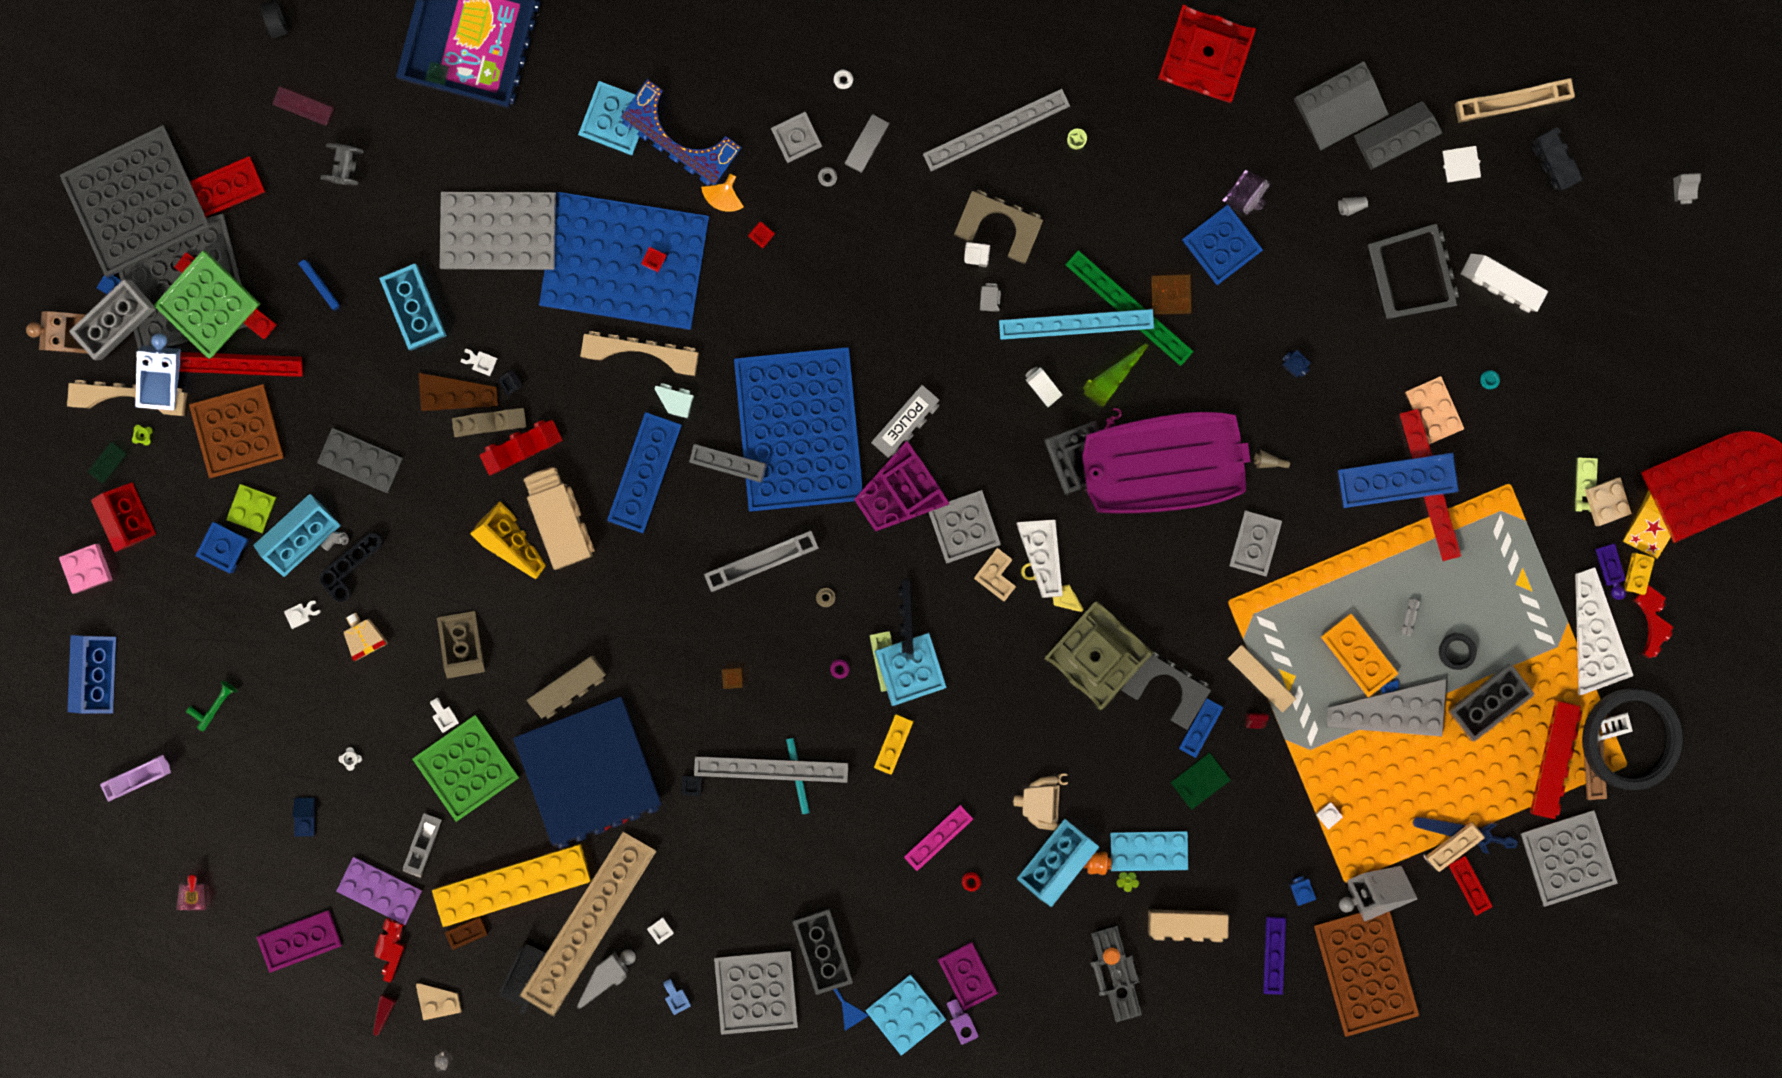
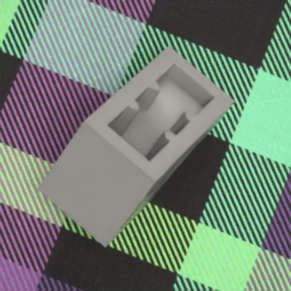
M1700 174L1679 175L1673 178L1675 201H1680V204H1692V200L1698 199V186L1701 182Z

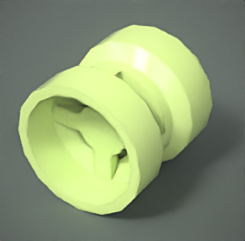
M1078 128L1073 129L1067 138V143L1072 149H1081L1087 141L1085 131Z

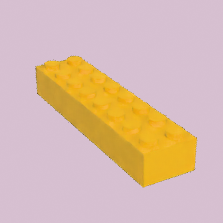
M577 844L434 888L432 893L442 926L445 927L592 881L582 846Z

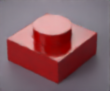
M760 221L748 237L763 249L775 233Z
M649 247L641 265L659 273L667 255Z

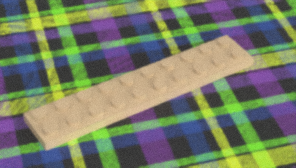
M624 832L621 834L520 996L554 1016L655 855L656 851Z

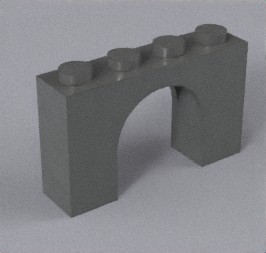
M1154 652L1149 660L1139 668L1120 690L1138 700L1152 678L1163 674L1173 676L1181 686L1182 697L1170 720L1188 730L1211 691L1207 688L1209 684L1200 679L1196 682L1191 679L1192 674L1184 669L1181 672L1174 669L1176 666L1174 663L1167 659L1165 662L1159 660V655Z

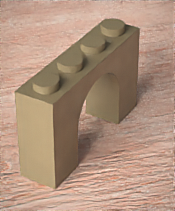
M980 190L972 191L954 235L972 242L978 226L984 217L992 213L1004 214L1013 221L1016 228V236L1007 257L1025 264L1043 222L1040 219L1041 216L1033 212L1029 214L1022 212L1023 208L1013 204L1011 207L1004 204V200L994 197V200L987 197V193Z

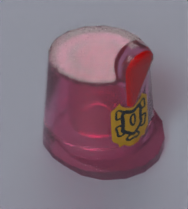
M193 874L189 875L187 878L188 884H179L176 910H206L204 884H196L197 877Z

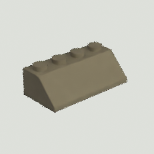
M591 656L527 701L541 719L545 716L549 719L557 713L555 709L561 705L565 708L573 702L571 698L576 695L580 698L589 691L587 689L589 686L594 684L596 687L605 681L603 677L606 673L595 657Z

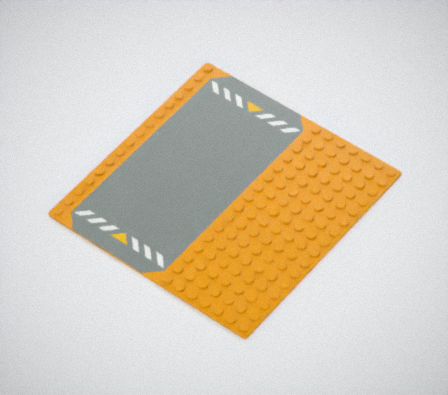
M1510 484L1501 486L1448 509L1461 551V557L1442 561L1430 517H1427L1228 601L1247 650L1297 698L1283 713L1270 700L1269 703L1315 813L1331 802L1343 816L1330 829H1327L1319 818L1318 820L1341 876L1346 883H1348L1347 880L1363 873L1380 870L1440 845L1451 837L1415 827L1413 820L1416 817L1468 825L1472 822L1476 827H1482L1489 822H1495L1531 807L1555 701L1581 706V721H1577L1576 725L1578 735L1576 741L1573 740L1571 747L1574 748L1572 759L1568 760L1567 767H1570L1569 775L1567 778H1564L1563 785L1565 786V792L1586 784L1582 744L1583 728L1590 711L1601 699L1597 690L1583 695L1578 693L1577 642ZM1410 599H1416L1420 601V605L1416 610L1418 612L1415 624L1412 626L1413 632L1411 636L1401 634V631L1405 625L1404 619L1406 611L1409 609L1408 603ZM1351 613L1398 672V675L1389 681H1399L1398 691L1446 679L1442 737L1326 727L1327 709L1329 707L1382 695V692L1379 689L1370 697H1367L1321 639V636ZM1454 633L1464 634L1475 643L1477 649L1476 658L1468 668L1453 670L1445 666L1440 660L1438 654L1439 646L1448 635ZM1456 640L1448 645L1446 654L1450 661L1461 663L1467 659L1469 649L1464 642ZM1512 664L1535 695L1475 742L1470 741L1447 710L1505 665ZM1604 723L1606 732L1608 734L1610 733L1607 723ZM1601 726L1599 729L1600 736L1603 735ZM1616 736L1600 740L1604 743L1605 765L1612 772L1625 768L1627 762Z

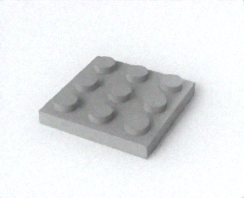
M982 490L949 501L950 505L929 512L946 563L1001 545Z

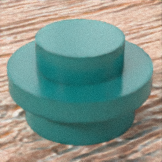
M1488 370L1481 375L1480 382L1484 388L1490 390L1499 385L1500 377L1495 371Z

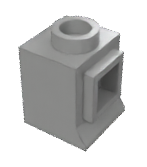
M986 283V287H981V311L999 312L997 305H1000L1001 291H998L997 284Z

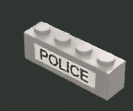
M922 385L871 443L888 458L891 455L894 456L900 449L901 443L909 441L914 436L912 431L916 426L920 429L927 421L924 417L929 412L933 414L937 410L939 399Z

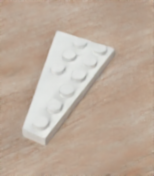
M1595 567L1575 574L1579 695L1633 676Z

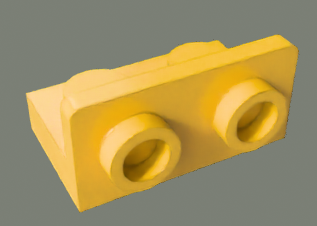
M1632 553L1624 582L1626 591L1642 595L1646 594L1655 560L1653 557Z

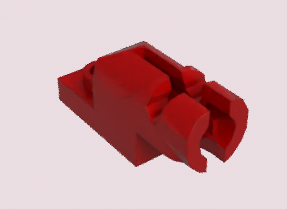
M386 918L382 928L388 933H380L375 946V957L389 962V964H385L382 975H385L383 980L390 983L393 981L405 944L398 942L401 938L403 924Z

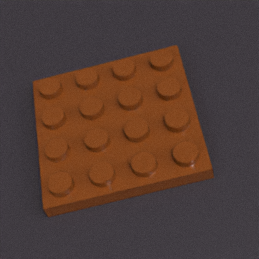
M264 384L189 404L209 479L284 459Z

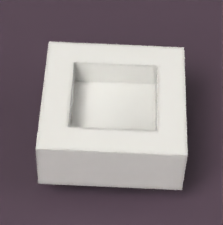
M1331 802L1316 813V816L1327 829H1330L1343 818Z
M661 918L647 928L657 944H660L674 934L664 918Z

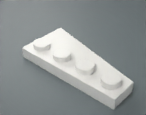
M1055 520L1017 522L1016 524L1042 598L1063 596Z

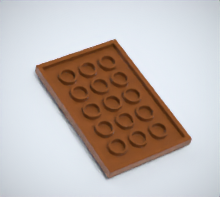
M1390 911L1365 922L1359 912L1313 925L1345 1037L1419 1016Z

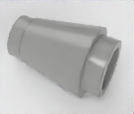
M1365 196L1346 197L1338 201V208L1342 216L1352 215L1368 207V201Z

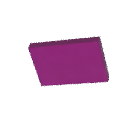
M972 942L938 958L963 1011L998 994Z

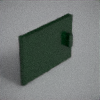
M1208 752L1206 756L1170 783L1192 810L1226 783L1230 782L1231 779L1213 755Z

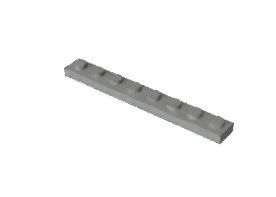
M1060 89L924 153L923 156L932 172L1070 107L1063 90Z
M695 756L694 776L847 783L848 763Z

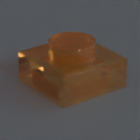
M742 668L722 669L723 689L743 688Z

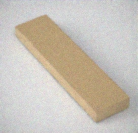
M1243 645L1228 658L1282 713L1297 699Z

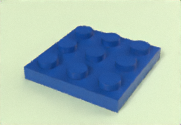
M1229 205L1225 206L1182 239L1216 285L1220 284L1263 251Z

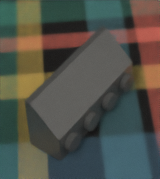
M1421 101L1354 135V138L1372 170L1442 134V131L1433 114Z

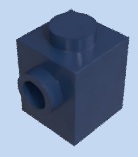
M1297 350L1294 352L1289 351L1283 358L1285 362L1282 366L1295 378L1299 375L1303 377L1310 370L1308 367L1310 362Z

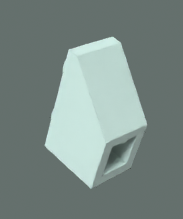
M662 383L660 387L655 386V391L668 413L688 418L694 397L690 395L689 390L679 388V392L671 390L672 386Z

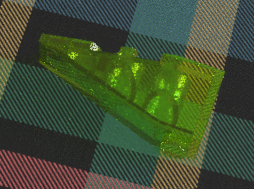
M1145 343L1100 374L1093 381L1089 379L1083 387L1086 390L1083 394L1102 408L1147 349L1148 345Z

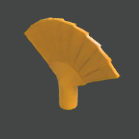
M729 173L724 184L701 187L708 203L722 211H736L743 208L744 206L732 188L736 176Z

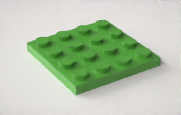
M204 250L155 303L154 307L210 359L256 310L260 303Z
M476 715L412 759L456 822L520 778Z

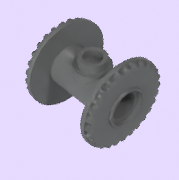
M327 143V148L336 150L334 161L338 162V165H333L331 176L321 175V179L336 184L357 186L358 181L349 179L350 172H354L356 167V161H353L352 157L353 153L363 154L364 151L349 145Z

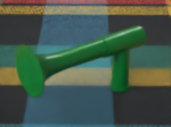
M220 681L222 684L221 692L204 716L192 706L187 709L186 713L200 722L197 726L200 731L204 732L225 698L233 692H238L229 683Z

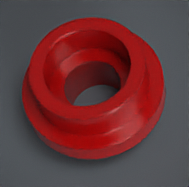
M969 872L963 876L962 885L967 891H976L981 885V879L978 874ZM973 878L975 883L969 885L968 879Z

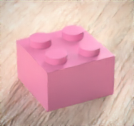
M94 544L59 557L72 594L113 580L100 544Z

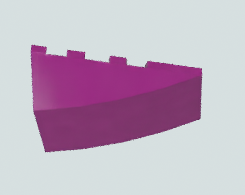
M908 441L903 444L854 499L875 531L950 505L942 490Z

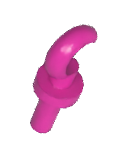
M1113 409L1119 412V416L1107 418V425L1104 430L1110 428L1111 425L1114 426V420L1120 419L1122 415L1120 409Z

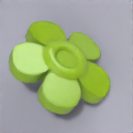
M1125 872L1119 874L1120 879L1117 880L1118 887L1124 886V891L1130 892L1132 887H1138L1139 882L1136 880V874L1132 872L1128 875Z

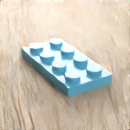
M1187 831L1110 832L1111 871L1188 870Z

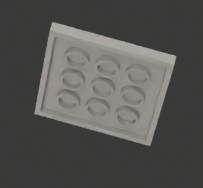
M1594 810L1520 833L1544 907L1618 884Z
M791 950L714 957L721 1035L798 1028Z

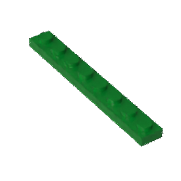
M1077 251L1067 262L1066 266L1117 311L1146 310L1080 251ZM1153 316L1154 329H1141L1140 331L1181 366L1194 351Z

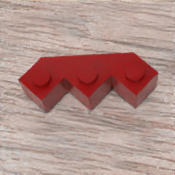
M541 420L534 424L535 428L526 433L520 434V432H516L509 436V441L496 446L494 443L485 448L486 452L479 456L489 476L561 442L562 438L553 420L546 423L544 420Z

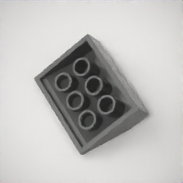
M1365 62L1352 67L1294 99L1320 150L1389 115Z

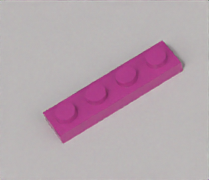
M959 805L911 849L904 858L918 871L967 826L973 818Z

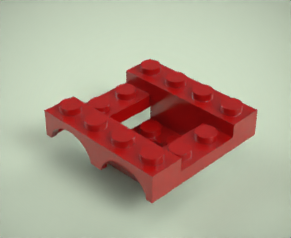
M1183 5L1158 79L1231 103L1256 29L1241 26L1222 17L1205 14ZM1207 46L1214 50V54L1211 57H1206L1203 54V49Z

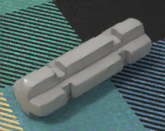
M1409 600V609H1407L1404 619L1405 625L1401 631L1403 635H1412V626L1415 624L1418 612L1416 610L1420 605L1419 600Z

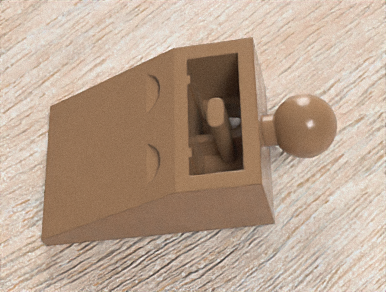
M44 311L41 315V326L36 322H31L26 327V332L30 337L34 338L40 335L39 350L88 354L69 332L86 316L84 314ZM54 337H56L55 344L52 342Z

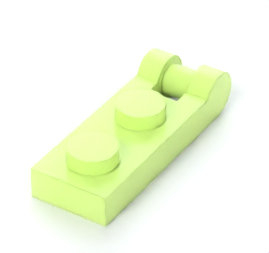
M1577 458L1575 511L1589 510L1591 512L1589 503L1583 502L1582 496L1587 497L1585 489L1597 485L1598 459Z

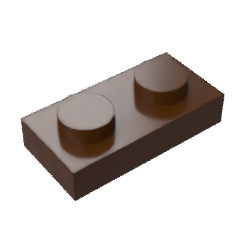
M481 917L445 932L451 949L454 950L488 935Z

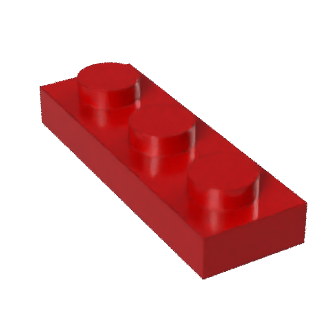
M1465 855L1448 865L1475 916L1493 907Z

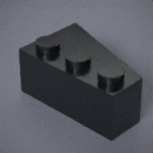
M1557 127L1532 141V150L1536 156H1540L1542 160L1541 166L1545 173L1548 172L1552 178L1550 182L1553 188L1561 192L1583 179L1573 158H1570L1566 150L1568 148L1566 143H1562L1558 136L1560 130Z

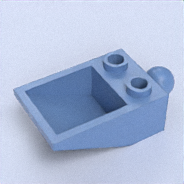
M157 333L151 339L153 346L142 345L137 351L136 407L175 410L180 370V349L166 348V336Z

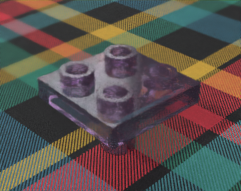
M1245 170L1232 189L1228 191L1223 201L1227 205L1248 215L1253 207L1256 210L1263 208L1259 203L1265 206L1266 202L1261 196L1270 186V183Z

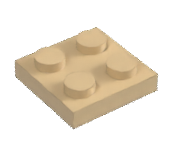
M1620 477L1585 489L1595 526H1601L1631 514Z

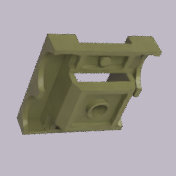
M1095 601L1049 652L1045 659L1055 665L1075 687L1084 692L1100 710H1103L1139 668L1149 660L1154 652L1100 602ZM1093 651H1098L1101 654V659L1098 662H1094L1091 659Z

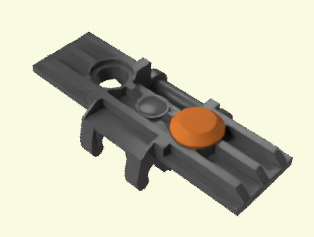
M1117 926L1091 933L1098 960L1092 961L1090 964L1093 966L1100 989L1098 992L1099 996L1108 994L1116 1022L1141 1016L1133 985L1140 981L1139 976L1135 971L1133 955L1125 956ZM1103 964L1108 965L1113 987L1107 989L1101 968ZM1123 987L1127 990V995L1124 998H1119L1116 995L1118 988Z

